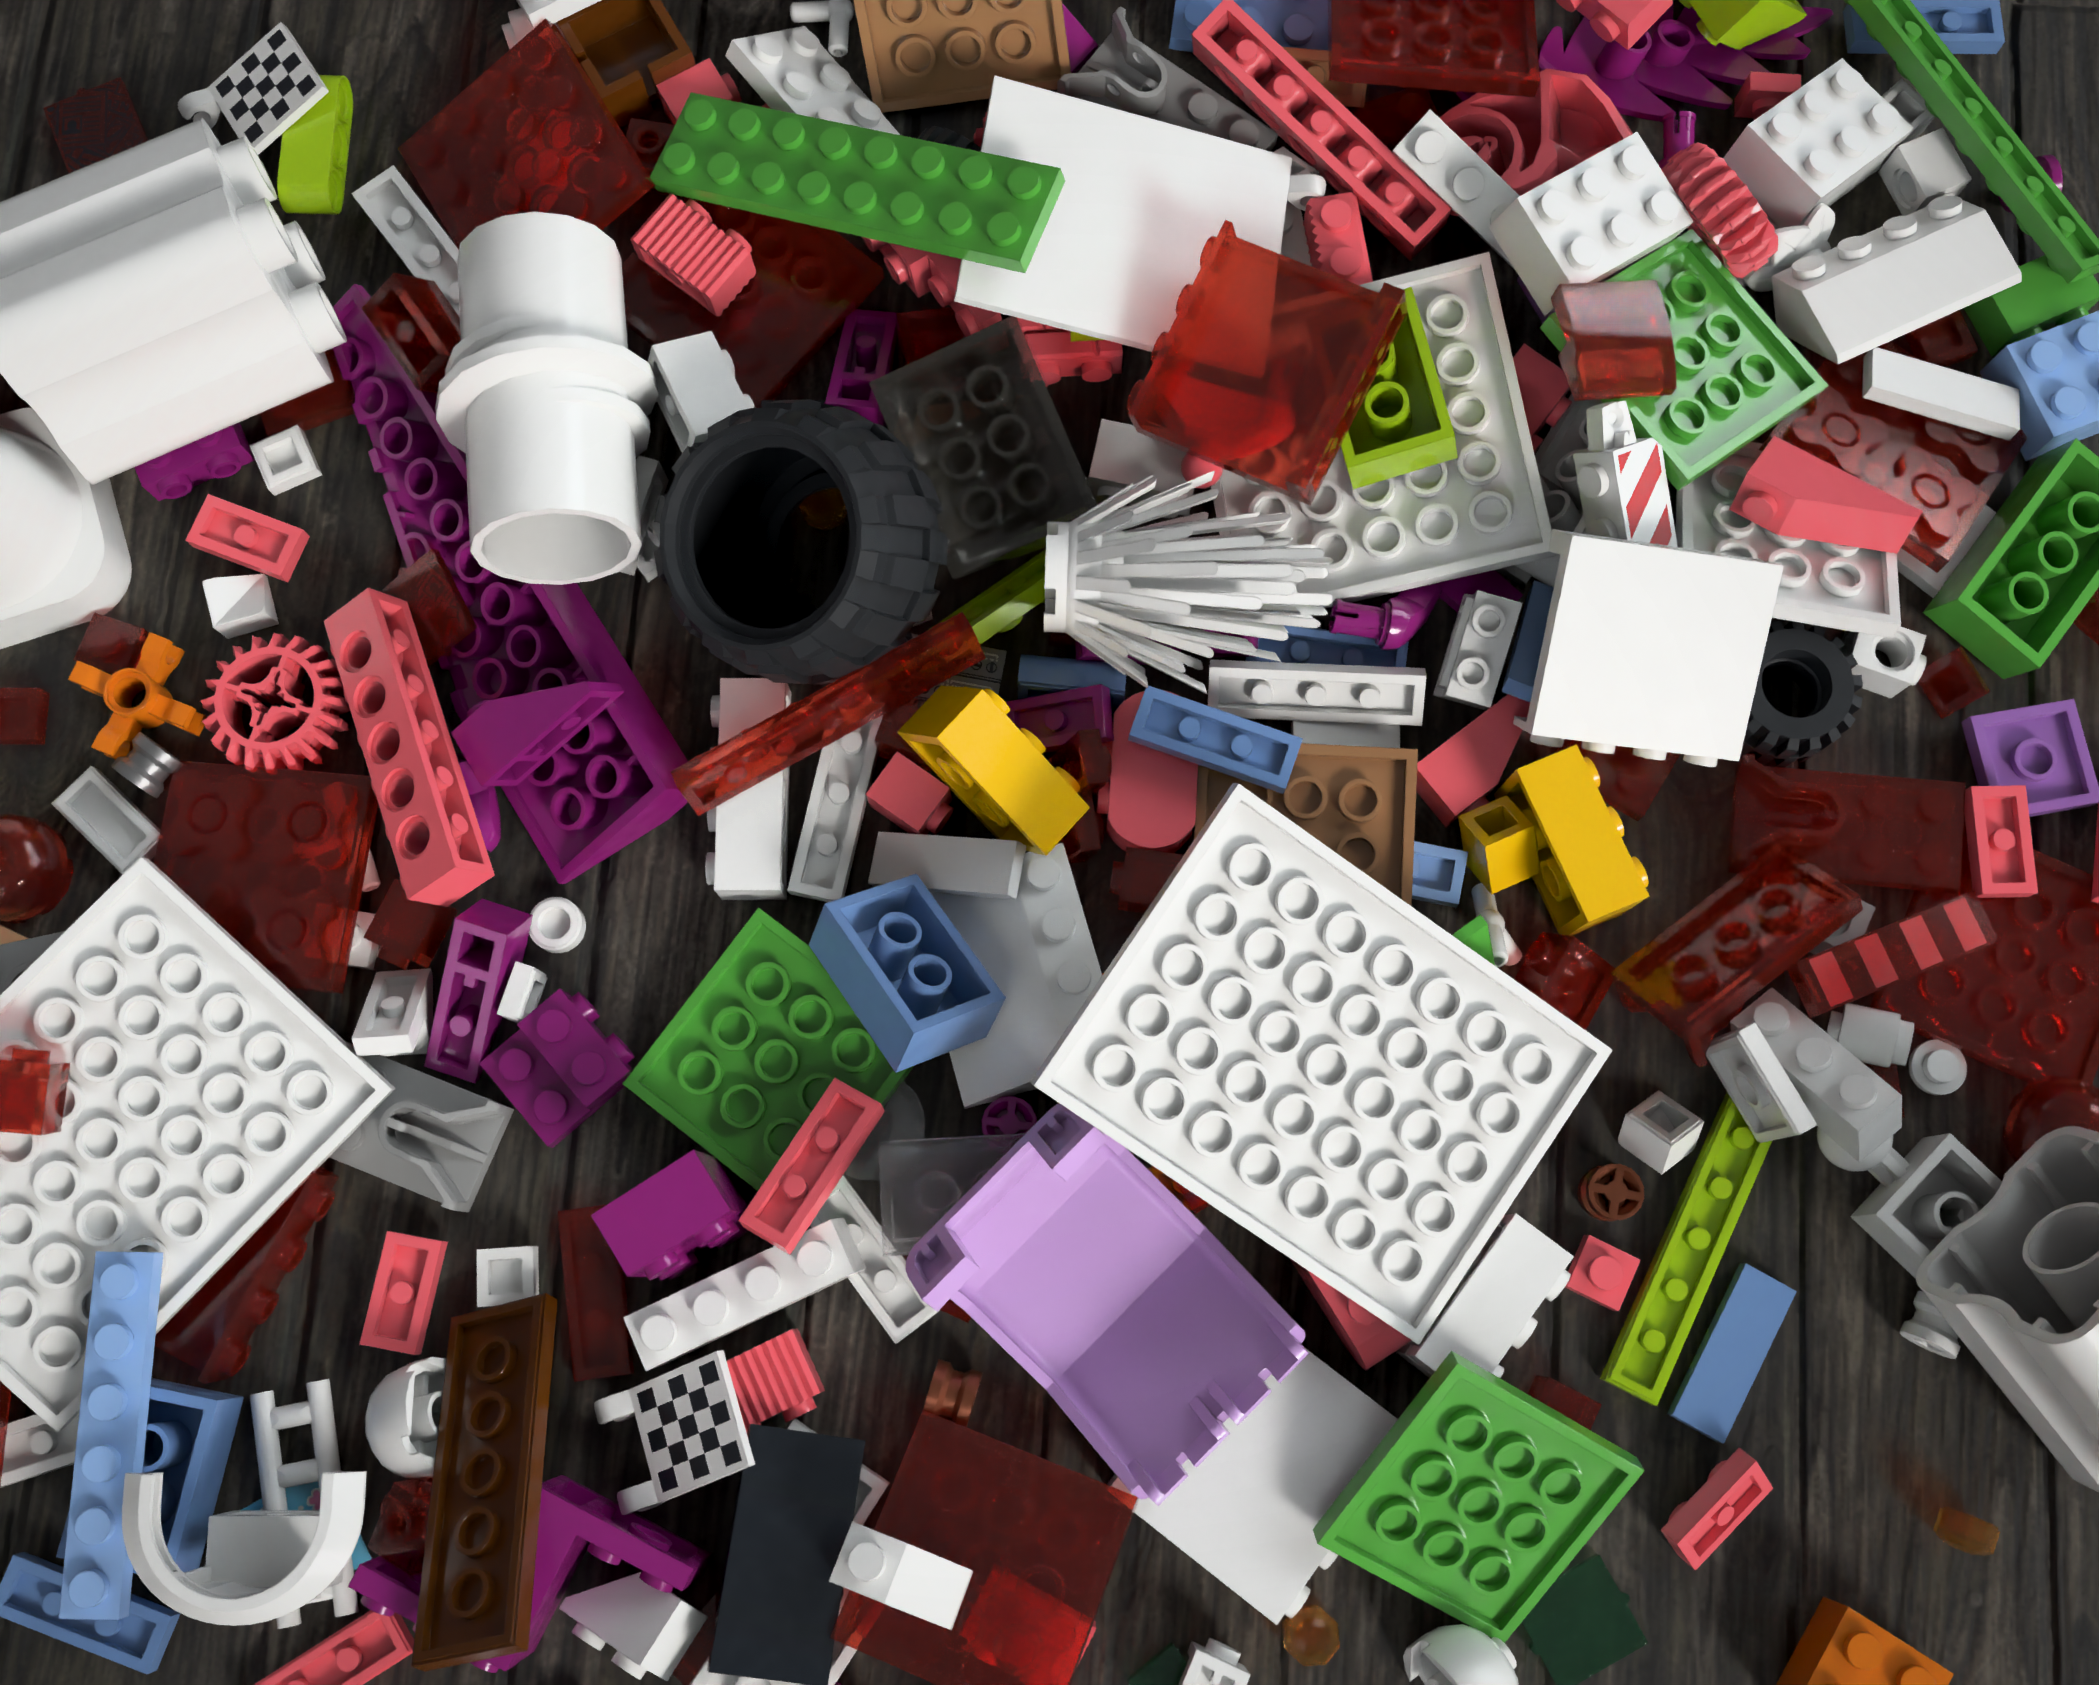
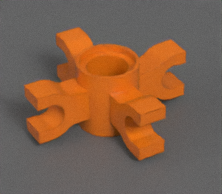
M150 632L143 645L140 661L135 669L125 668L111 675L81 661L76 662L68 680L82 686L81 688L103 697L107 707L113 711L108 723L97 734L91 748L116 760L118 757L127 756L133 749L132 740L142 728H155L164 722L200 736L205 726L202 721L207 716L196 712V709L192 706L173 700L170 691L164 687L168 676L180 663L185 653L183 649L172 645L173 642L169 639ZM146 690L144 700L138 706L132 708V701L136 694Z

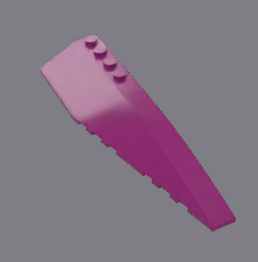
M353 284L333 306L347 338L346 343L334 347L333 350L343 379L351 380L355 392V403L352 406L358 424H364L367 427L373 449L368 451L374 471L382 473L388 492L383 495L408 572L410 575H414L420 568L417 573L418 578L425 565H427L418 580L420 583L426 571L430 568L420 585L422 587L431 571H433L421 592L422 599L427 594L420 605L421 609L428 597H431L422 611L424 619L430 621L433 619L451 589L452 592L433 621L435 630L458 595L462 602L457 601L454 606L460 607L459 604L461 603L464 605L462 606L464 636L462 637V633L459 631L461 620H458L454 640L457 634L461 638L458 637L455 643L454 641L451 642L456 624V619H452L446 650L444 651L446 617L443 622L445 625L443 645L435 648L441 669L449 670L455 687V691L450 693V696L461 721L463 722L468 718L466 714L471 707L487 699H498L584 681L620 683L624 690L621 696L517 786H501L559 884H566L669 820L705 787L577 583L564 585L530 584L500 577L478 564L470 552L466 453L448 441L436 420L435 406L439 383L361 285ZM438 554L437 561H433L432 558ZM441 558L442 564L436 566H442V572L444 574L445 572H447L446 576H448L449 574L454 586L442 574H440L428 561L430 560L433 563L440 562ZM435 574L449 585L439 603L426 591ZM436 577L428 590L438 599V594L433 591L434 583H439L441 588L445 585ZM455 592L456 594H455L454 597L452 598L451 602H450L449 605L447 606L446 610H445L444 613L442 614V616H441V618L439 619V621L437 622V624H435L436 620L438 619V617L440 616L441 612H442L443 609L445 608L446 604H447L448 601L450 600L451 596H452L453 593ZM433 599L434 601L432 602L431 606L429 607V609L427 610V612H426V614H425L424 612H425L426 608L428 607V605L430 604L431 600ZM435 602H436L437 604H436L435 608L433 609V611L431 612L430 616L428 617L427 615L429 614L430 610L432 609V607L434 606V604H435ZM452 608L450 616L460 617V609ZM467 613H468V615H469V624H470V631H469V632H468V623H467ZM441 626V627L439 628V630H438V632L441 634V636H442V628H443V626ZM437 634L439 637L438 640L441 643L442 638L439 636V634Z

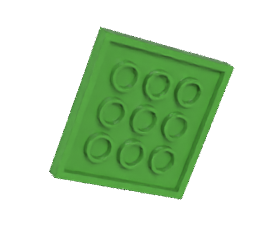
M1690 229L1552 313L1540 327L1603 403L1626 400L1636 438H1653L1662 445L1667 479L1677 491L1811 402L1829 386L1693 229Z
M758 908L640 1060L632 1073L623 1082V1085L758 1191L834 1078L880 1102L884 1107L914 1066L895 1073L810 946Z
M1451 1350L1313 1528L1317 1544L1485 1633L1491 1638L1497 1637L1505 1643L1645 1470L1636 1456Z

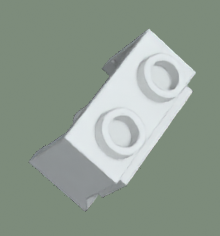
M1479 590L1473 595H1463L1435 686L1434 696L1482 710L1491 707L1522 607L1521 602Z

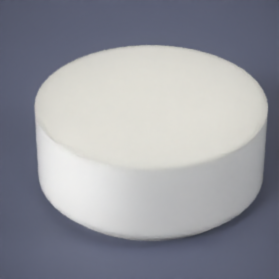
M562 897L544 899L530 913L533 917L529 935L538 946L548 952H568L575 948L584 937L586 930L585 917L582 911L568 899Z

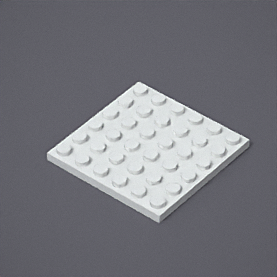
M1489 252L1273 307L1270 338L1295 337L1304 340L1306 343V356L1302 362H1298L1305 370V377L1301 382L1294 405L1298 418L1295 431L1284 442L1262 453L1235 463L1222 460L1223 473L1215 485L1211 486V489L1218 488L1220 490L1216 499H1213L1217 518L1260 512L1259 515L1288 513L1292 517L1284 524L1220 531V535L1253 533L1264 538L1294 537L1288 545L1314 544L1317 548L1323 549L1325 552L1323 557L1333 559V562L1324 567L1328 570L1327 577L1324 579H1304L1302 582L1294 584L1298 593H1325L1332 595L1333 602L1328 606H1322L1324 609L1332 607L1335 599L1351 603L1556 556L1555 553L1548 551L1552 530ZM1412 287L1454 430L1458 458L1353 489L1306 320ZM1266 363L1265 376L1260 380L1197 364L1192 379L1263 399L1272 367ZM1285 373V381L1288 380L1290 374Z

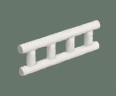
M330 1379L306 1383L308 1401L275 1407L274 1390L250 1395L263 1510H288L285 1489L288 1487L318 1481L321 1497L322 1473L341 1471ZM311 1424L315 1458L283 1465L278 1430ZM352 1555L343 1569L342 1583L326 1588L321 1593L320 1599L312 1600L307 1604L333 1599L335 1617L359 1612L357 1592L348 1587L354 1576ZM300 1608L276 1618L277 1629L301 1624Z

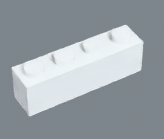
M720 678V695H712L710 705L712 727H719L718 747H711L709 751V774L711 779H717V799H709L707 807L709 832H716L715 852H708L706 855V881L708 885H714V891L722 900H787L791 691L787 683H774L767 678Z
M844 1217L830 1219L807 1230L791 1255L773 1246L623 1318L644 1369L648 1371L669 1363L865 1270L866 1267Z

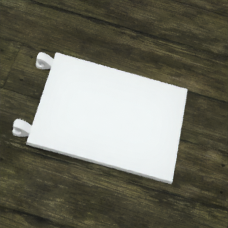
M994 76L980 152L1061 168L1065 183L1026 273L961 259L954 302L1260 380L1265 376L1266 363L1272 367L1275 361L1289 360L1285 373L1290 374L1293 362L1298 363L1304 360L1306 356V343L1304 340L1295 337L1270 338L1287 201L1296 208L1305 211L1306 204L1310 198H1320L1325 195L1326 181L1323 177L1315 174L1290 175L1292 157Z

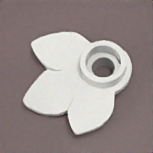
M1820 203L1802 226L1775 229V233L1778 236V251L1756 272L1752 271L1743 278L1746 284L1758 292L1773 290L1772 275L1792 267V264L1798 259L1817 256L1830 250L1831 246L1827 240L1835 224V213L1826 204Z

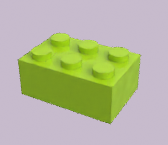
M1412 287L1306 320L1353 489L1458 458L1454 430Z

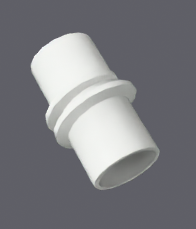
M528 212L498 217L477 226L460 243L457 266L461 341L453 347L445 369L446 375L439 382L435 406L436 420L446 438L452 445L466 453L470 552L481 567L500 577L516 581L553 585L594 581L617 573L635 561L642 546L636 457L644 452L648 446L650 421L647 416L651 414L659 395L658 382L650 364L628 349L622 261L614 240L597 226L568 215Z

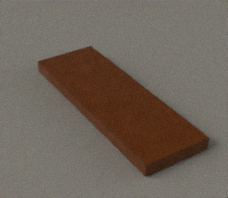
M547 1293L451 1317L411 1667L424 1672L528 1651L557 1312V1299Z

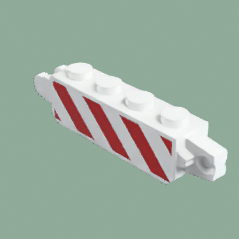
M1626 400L1605 402L1586 409L1588 448L1573 453L1586 534L1678 547L1662 445L1653 438H1636Z

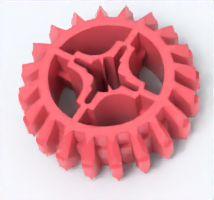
M1699 142L1693 143L1688 148L1680 150L1668 160L1669 163L1661 169L1694 221L1687 229H1693L1734 277L1744 278L1750 272H1756L1768 262L1769 257L1778 251V236L1775 233V227L1767 218L1768 215L1762 210L1758 200L1751 194L1747 185L1737 176L1735 170H1732L1725 160L1716 154L1714 149Z
M274 633L269 645L261 637L252 636L251 651L249 652L241 646H232L233 655L236 659L231 664L226 661H216L218 669L223 672L220 679L205 680L207 687L214 691L215 695L200 700L202 707L212 713L202 721L207 730L215 733L211 739L212 744L220 751H226L227 760L236 766L244 764L246 770L256 775L261 774L266 769V772L271 776L282 777L286 766L295 774H303L305 758L316 765L322 764V755L319 750L324 745L332 750L338 749L337 741L331 737L334 731L342 732L349 730L348 723L339 717L340 714L349 712L350 708L346 699L342 697L344 695V688L339 677L340 674L336 661L328 659V652L321 646L313 645L310 647V643L307 640L296 635L289 642L283 634ZM305 672L308 673L313 684L314 700L312 707L305 704L302 698L305 685L301 682ZM267 676L263 681L257 683L263 677ZM262 702L271 705H274L275 703L284 704L285 702H287L294 708L281 705V707L271 706V708L269 709ZM244 704L250 706L252 710L249 725L253 727L250 737L246 734L243 726L242 710ZM301 726V727H300L297 731H295L293 734H291V735H289L288 737H286L287 734H288L292 729Z

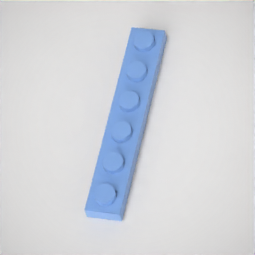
M96 1251L58 1619L120 1620L129 1616L133 1566L126 1551L122 1531L125 1473L143 1472L163 1252Z

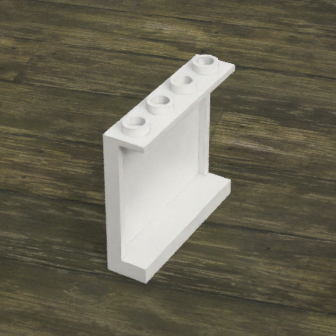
M1552 529L1548 551L1560 555L1528 716H1514L1513 724L1531 734L1529 741L1551 747H1562L1564 739L1582 741L1581 747L1583 749L1606 754H1614L1616 746L1633 748L1632 754L1653 760H1665L1667 752L1684 754L1683 760L1688 763L1708 767H1716L1718 759L1739 761L1784 565L1757 558Z
M1307 1350L1309 1354L1281 1383L1272 1374L1264 1381L1272 1392L1239 1425L1230 1417L1223 1423L1230 1434L1198 1467H1195L1189 1459L1182 1464L1188 1477L1159 1506L1150 1498H1137L1127 1489L1116 1474L1113 1475L1106 1485L1107 1491L1276 1625L1284 1614L1291 1619L1302 1608L1311 1591L1306 1586V1583L1318 1566L1326 1570L1337 1558V1554L1317 1544L1313 1528L1398 1420L1309 1350Z

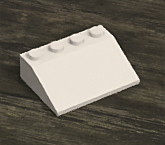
M1063 843L1057 844L1047 856L1033 852L1025 853L1017 899L930 892L1006 997L986 1038L949 1052L964 1109L989 1103L1001 1097L1014 1096L1038 1089L1030 1083L1102 977Z

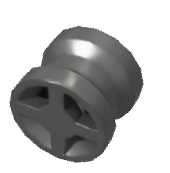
M139 732L132 740L133 749L127 756L118 757L111 766L149 795L158 798L164 791L163 782L170 774L179 773L185 764L158 743Z

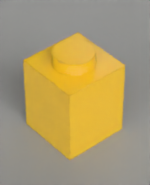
M1507 795L1458 816L1463 851L1468 852L1466 865L1491 895L1540 873L1534 824Z

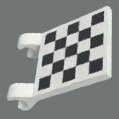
M280 22L208 88L183 96L178 102V109L185 119L189 120L193 115V122L203 118L210 128L216 124L220 111H222L238 138L245 136L255 149L257 155H259L323 98L329 90L289 29Z
M724 1350L715 1351L629 1390L610 1395L594 1403V1410L599 1424H606L612 1420L620 1422L633 1416L636 1417L652 1480L617 1493V1500L622 1515H628L635 1511L643 1512L650 1510L665 1501L755 1465Z

